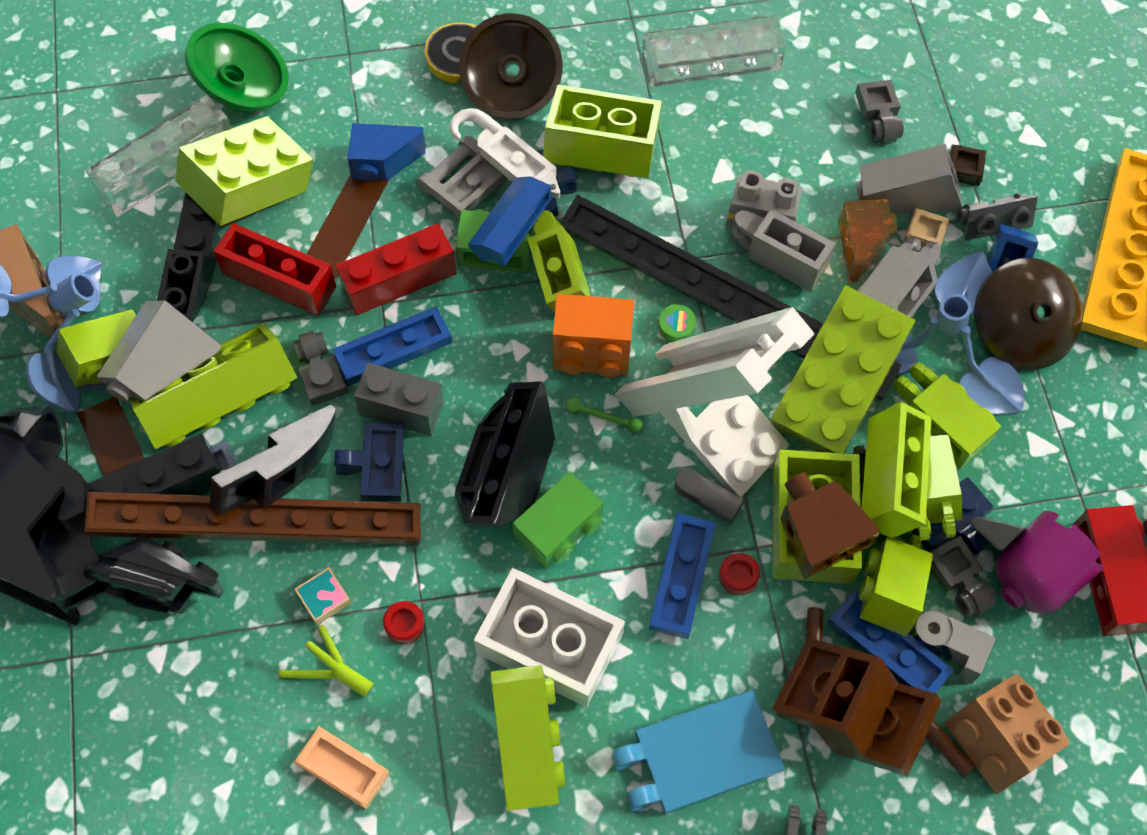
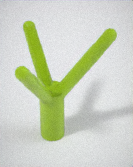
M324 625L318 627V632L330 656L312 641L306 642L305 647L332 670H281L278 674L280 678L337 679L364 698L374 685L373 682L345 665Z

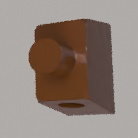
M803 472L795 475L784 484L794 501L785 506L781 515V523L804 579L872 546L879 535L880 530L839 483L831 482L816 490L807 474Z

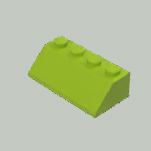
M265 323L221 343L222 347L218 353L147 400L129 399L135 414L155 449L162 446L169 448L181 443L186 438V434L198 428L200 430L209 429L221 421V416L233 410L235 412L247 410L256 403L255 399L267 393L270 395L278 394L286 390L291 385V381L297 379L278 338Z

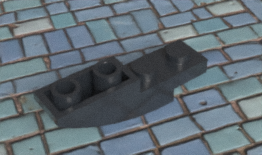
M185 192L174 248L167 251L157 301L165 300L191 322H194L205 300L214 274L217 259L213 251L220 242L221 237L219 235L220 225Z
M329 405L321 410L309 413L304 418L286 427L278 428L268 435L266 451L256 453L251 458L229 469H224L211 477L210 507L219 516L252 499L265 508L296 488L310 475L328 450L333 437L336 408L333 405Z

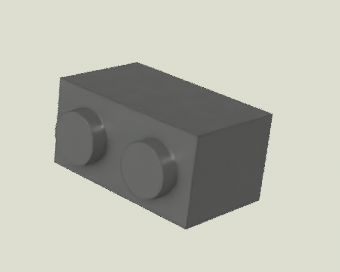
M367 363L354 395L360 416L384 423L404 424L405 429L429 436L433 434L444 405L441 383Z

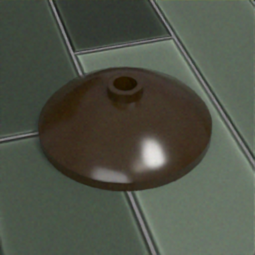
M518 13L495 15L477 25L465 40L459 58L461 83L470 100L483 112L505 120L526 118L542 110L553 99L563 74L561 51L552 33L536 19ZM517 65L519 73L516 76H509L507 74L509 66Z
M1021 258L999 266L984 280L975 300L974 322L982 345L992 357L1009 363L1014 369L1037 370L1057 363L1072 349L1078 339L1082 326V303L1074 283L1063 270L1042 259ZM1039 306L1044 309L1043 318L1038 316L1037 310Z

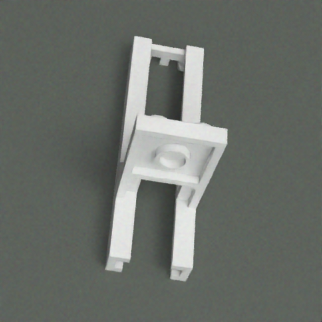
M790 307L665 344L655 353L659 360L667 358L674 366L667 374L624 384L615 395L634 417L660 412L721 485L741 498L773 464L779 449L786 450L789 446L788 442L748 395L758 393L772 379L767 370L785 352L802 348L814 335V332L796 310ZM711 402L697 418L687 407Z

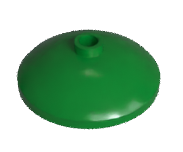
M212 23L197 29L187 43L185 63L190 76L202 91L220 104L242 111H262L276 105L284 96L289 83L286 64L276 48L258 33L236 24Z

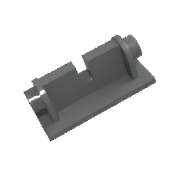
M1016 193L1010 197L993 200V204H988V202L972 205L970 203L964 204L963 208L958 209L957 215L960 223H966L965 239L971 240L994 235L997 233L1000 224L1016 229L1032 227L1038 196H1023L1021 193Z

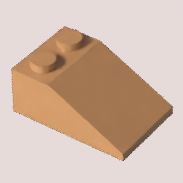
M15 224L0 230V265L11 279L12 289L10 294L17 295L47 287L49 284L45 277L42 262L18 225ZM48 294L17 303L8 302L10 309L49 339L64 320L62 314L54 310L50 305Z

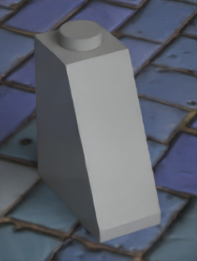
M946 144L859 166L861 180L856 181V190L860 202L866 201L871 214L913 213L915 208L930 213L958 212V209L963 208L959 181Z
M165 300L146 301L100 370L97 378L108 385L106 391L121 401L127 402L128 399L147 400L218 353L222 346Z

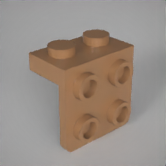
M1017 674L982 694L944 722V725L996 795L1069 745V739L1064 733L1061 724L1050 715L1037 698L1034 689Z

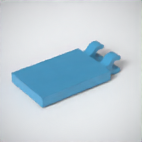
M753 690L635 731L638 743L614 749V754L611 755L617 772L645 762L653 784L628 791L626 797L632 813L660 803L664 815L783 773L785 770Z

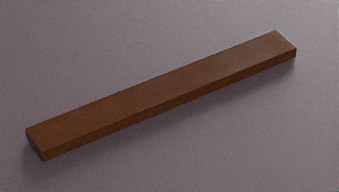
M88 492L84 532L85 536L139 538L144 536L148 538L419 545L421 541L420 503L280 498L263 508L252 499L219 516L210 507V496Z

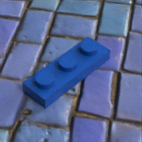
M437 306L332 350L348 386L360 382L367 363L391 369L453 342L452 336Z
M677 513L649 630L689 639L716 522Z
M854 589L830 617L827 624L861 652L881 657L899 683L936 693L954 670L909 633L905 637L859 618L863 601L858 599L859 592Z

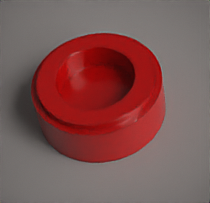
M744 553L729 555L722 562L719 570L720 584L727 592L733 595L749 594L755 589L760 579L758 563L754 558Z
M399 601L392 604L386 610L383 617V626L387 636L393 642L410 644L418 640L423 634L425 619L421 609L416 604L409 601Z

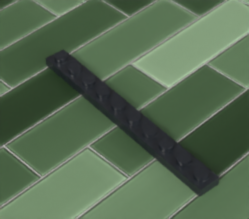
M578 194L560 222V225L564 227L567 233L736 323L791 307ZM796 310L814 332V335L802 348L790 351L805 359L823 323ZM894 362L876 398L883 400L902 366L901 364Z

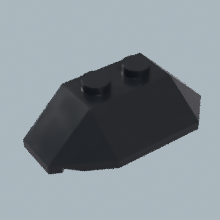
M541 381L510 383L504 390L505 395L493 404L477 425L454 493L465 525L470 527H501L521 516L535 503L555 441L546 386Z

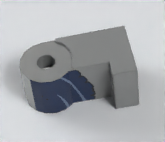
M927 611L920 615L910 630V635L932 653L960 666L957 677L971 684L981 675L996 639L957 619L936 611Z

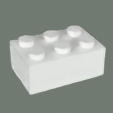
M512 568L474 638L476 654L507 669L542 665L544 677H553L556 693L587 708L623 636L625 621Z

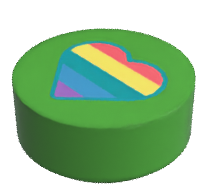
M670 305L660 314L659 332L669 342L692 337L695 331L696 317L693 311L684 305Z

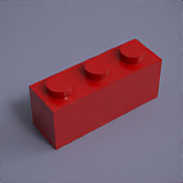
M235 223L231 224L213 251L223 275L317 316L320 315L337 287L330 264Z
M439 223L336 265L342 289L356 316L457 274L454 251Z
M1134 505L1086 509L1074 522V525L1093 542L1101 554L1095 561L1103 565L1104 570L1090 581L1089 584L1103 637L1147 632V550L1143 540L1145 535L1143 522L1140 518H1137Z

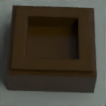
M952 144L949 154L958 181L980 186L983 180L986 150Z

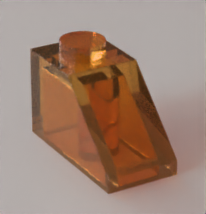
M888 199L844 202L838 224L849 283L857 282L885 251L891 235L896 233L897 219L895 213H890Z

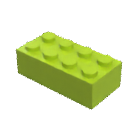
M845 285L771 418L773 426L778 432L816 452L845 453L911 333L916 320Z

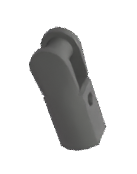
M682 468L675 476V490L680 496L695 504H699L701 508L731 525L743 506L744 499L715 482H710L709 479L694 469Z

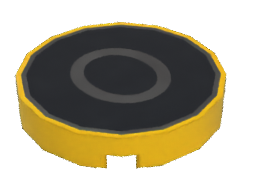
M451 23L443 25L432 32L426 41L425 58L429 70L438 79L448 83L459 84L458 80L461 81L459 75L460 53L465 40L476 26L469 23Z

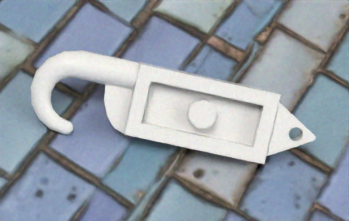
M469 108L461 110L453 116L449 129L451 135L456 140L461 139L458 127L462 122H475L484 130L480 134L477 143L480 155L512 182L516 177L531 176L549 184L551 189H554L551 190L552 197L560 198V189L555 177L556 167L506 126L503 128L489 115L478 109Z

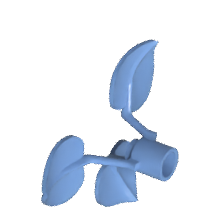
M980 251L960 259L940 275L934 291L936 301L940 304L938 316L931 318L930 324L916 340L912 341V332L909 334L895 362L902 365L896 377L910 372V367L918 361L917 354L913 348L919 347L935 328H939L941 332L949 336L961 334L968 367L972 372L965 374L959 384L964 387L971 399L980 407L988 409L994 416L1016 415L1022 412L1025 402L1023 384L1016 370L1009 363L1003 362L996 357L986 358L979 367L974 360L970 339L971 329L968 327L970 315H974L978 291L984 280L992 272L984 252Z
M79 256L57 257L51 260L45 268V277L49 284L47 287L17 295L10 294L12 289L11 279L0 265V318L8 314V302L17 303L47 294L49 295V303L52 308L59 313L67 314L45 345L44 354L36 353L28 359L26 376L30 387L42 400L69 413L76 412L80 404L81 391L75 387L57 352L53 353V348L58 341L59 329L68 327L73 319L80 316V313H89L97 308L100 301L102 262Z

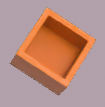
M557 294L553 329V370H561L563 373L571 375L581 372L598 373L604 377L628 375L634 300Z

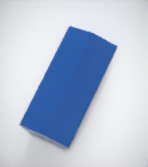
M531 176L516 177L468 244L469 248L481 261H492L505 267L551 201L550 185Z

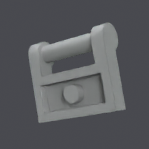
M469 135L458 142L459 147L430 173L424 172L416 179L419 188L425 194L435 197L458 217L461 216V210L473 211L508 179L480 155L477 146L478 141ZM467 158L472 159L446 183H441L444 178Z

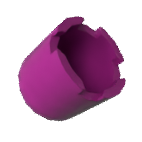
M1045 510L1039 514L996 560V576L1000 586L1003 588L1000 594L1015 609L1022 607L1027 611L1040 615L1052 613L1062 607L1104 570V566L1095 561L1101 554L1093 542L1076 525L1073 524L1067 529L1055 520L1059 515L1053 511Z

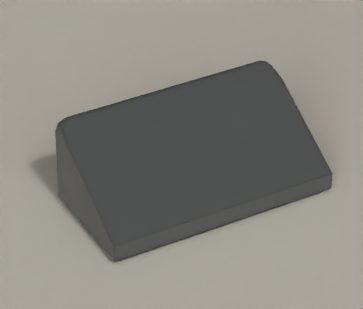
M983 516L974 517L971 520V525L998 550H1005L1026 529V526Z

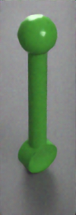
M570 398L566 403V409L570 414L575 415L582 412L626 426L633 433L639 432L643 426L638 418L626 419L581 405V401L577 398Z

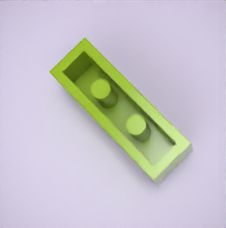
M899 402L868 419L861 509L875 523L880 533L890 538L926 525L931 416L903 402Z
M542 665L491 671L507 811L559 804L558 788H565L566 783L563 761L554 762L553 747L561 746L558 719L549 720L548 705L556 704L553 677H544Z

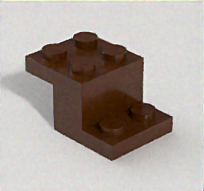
M808 637L772 710L780 718L814 728L834 753L908 777L938 711L941 700L936 693L898 683L881 657Z

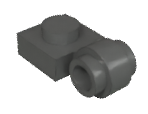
M885 80L858 84L855 94L864 120L876 118V120L870 122L871 139L878 141L880 144L896 142L897 138H902L904 132L903 121L900 117H895L898 115L901 106L892 81Z
M312 330L298 335L299 339L292 342L300 363L308 361L307 365L298 367L311 405L313 406L347 394L348 392L335 356L324 359L322 355L329 353L322 332L314 334Z
M961 536L930 552L933 554L930 569L945 591L948 592L956 587L960 588L959 594L955 596V603L965 617H979L992 610L993 604L997 601L996 593L986 581L979 582L975 580L974 577L980 575L984 569Z

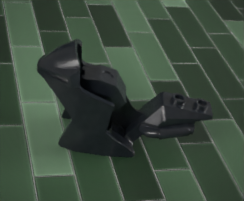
M49 405L16 408L0 414L1 593L74 626L78 625L81 617L77 606L102 594L125 601L130 606L171 615L184 613L190 604V597L193 593L216 598L222 596L224 591L217 580L219 574L202 562H198L196 566L183 559L185 553L168 541H164L160 545L152 539L143 536L98 555L92 544V536H85L84 532L88 492L92 491L86 480L77 470L62 458H58L63 447V438L54 409Z

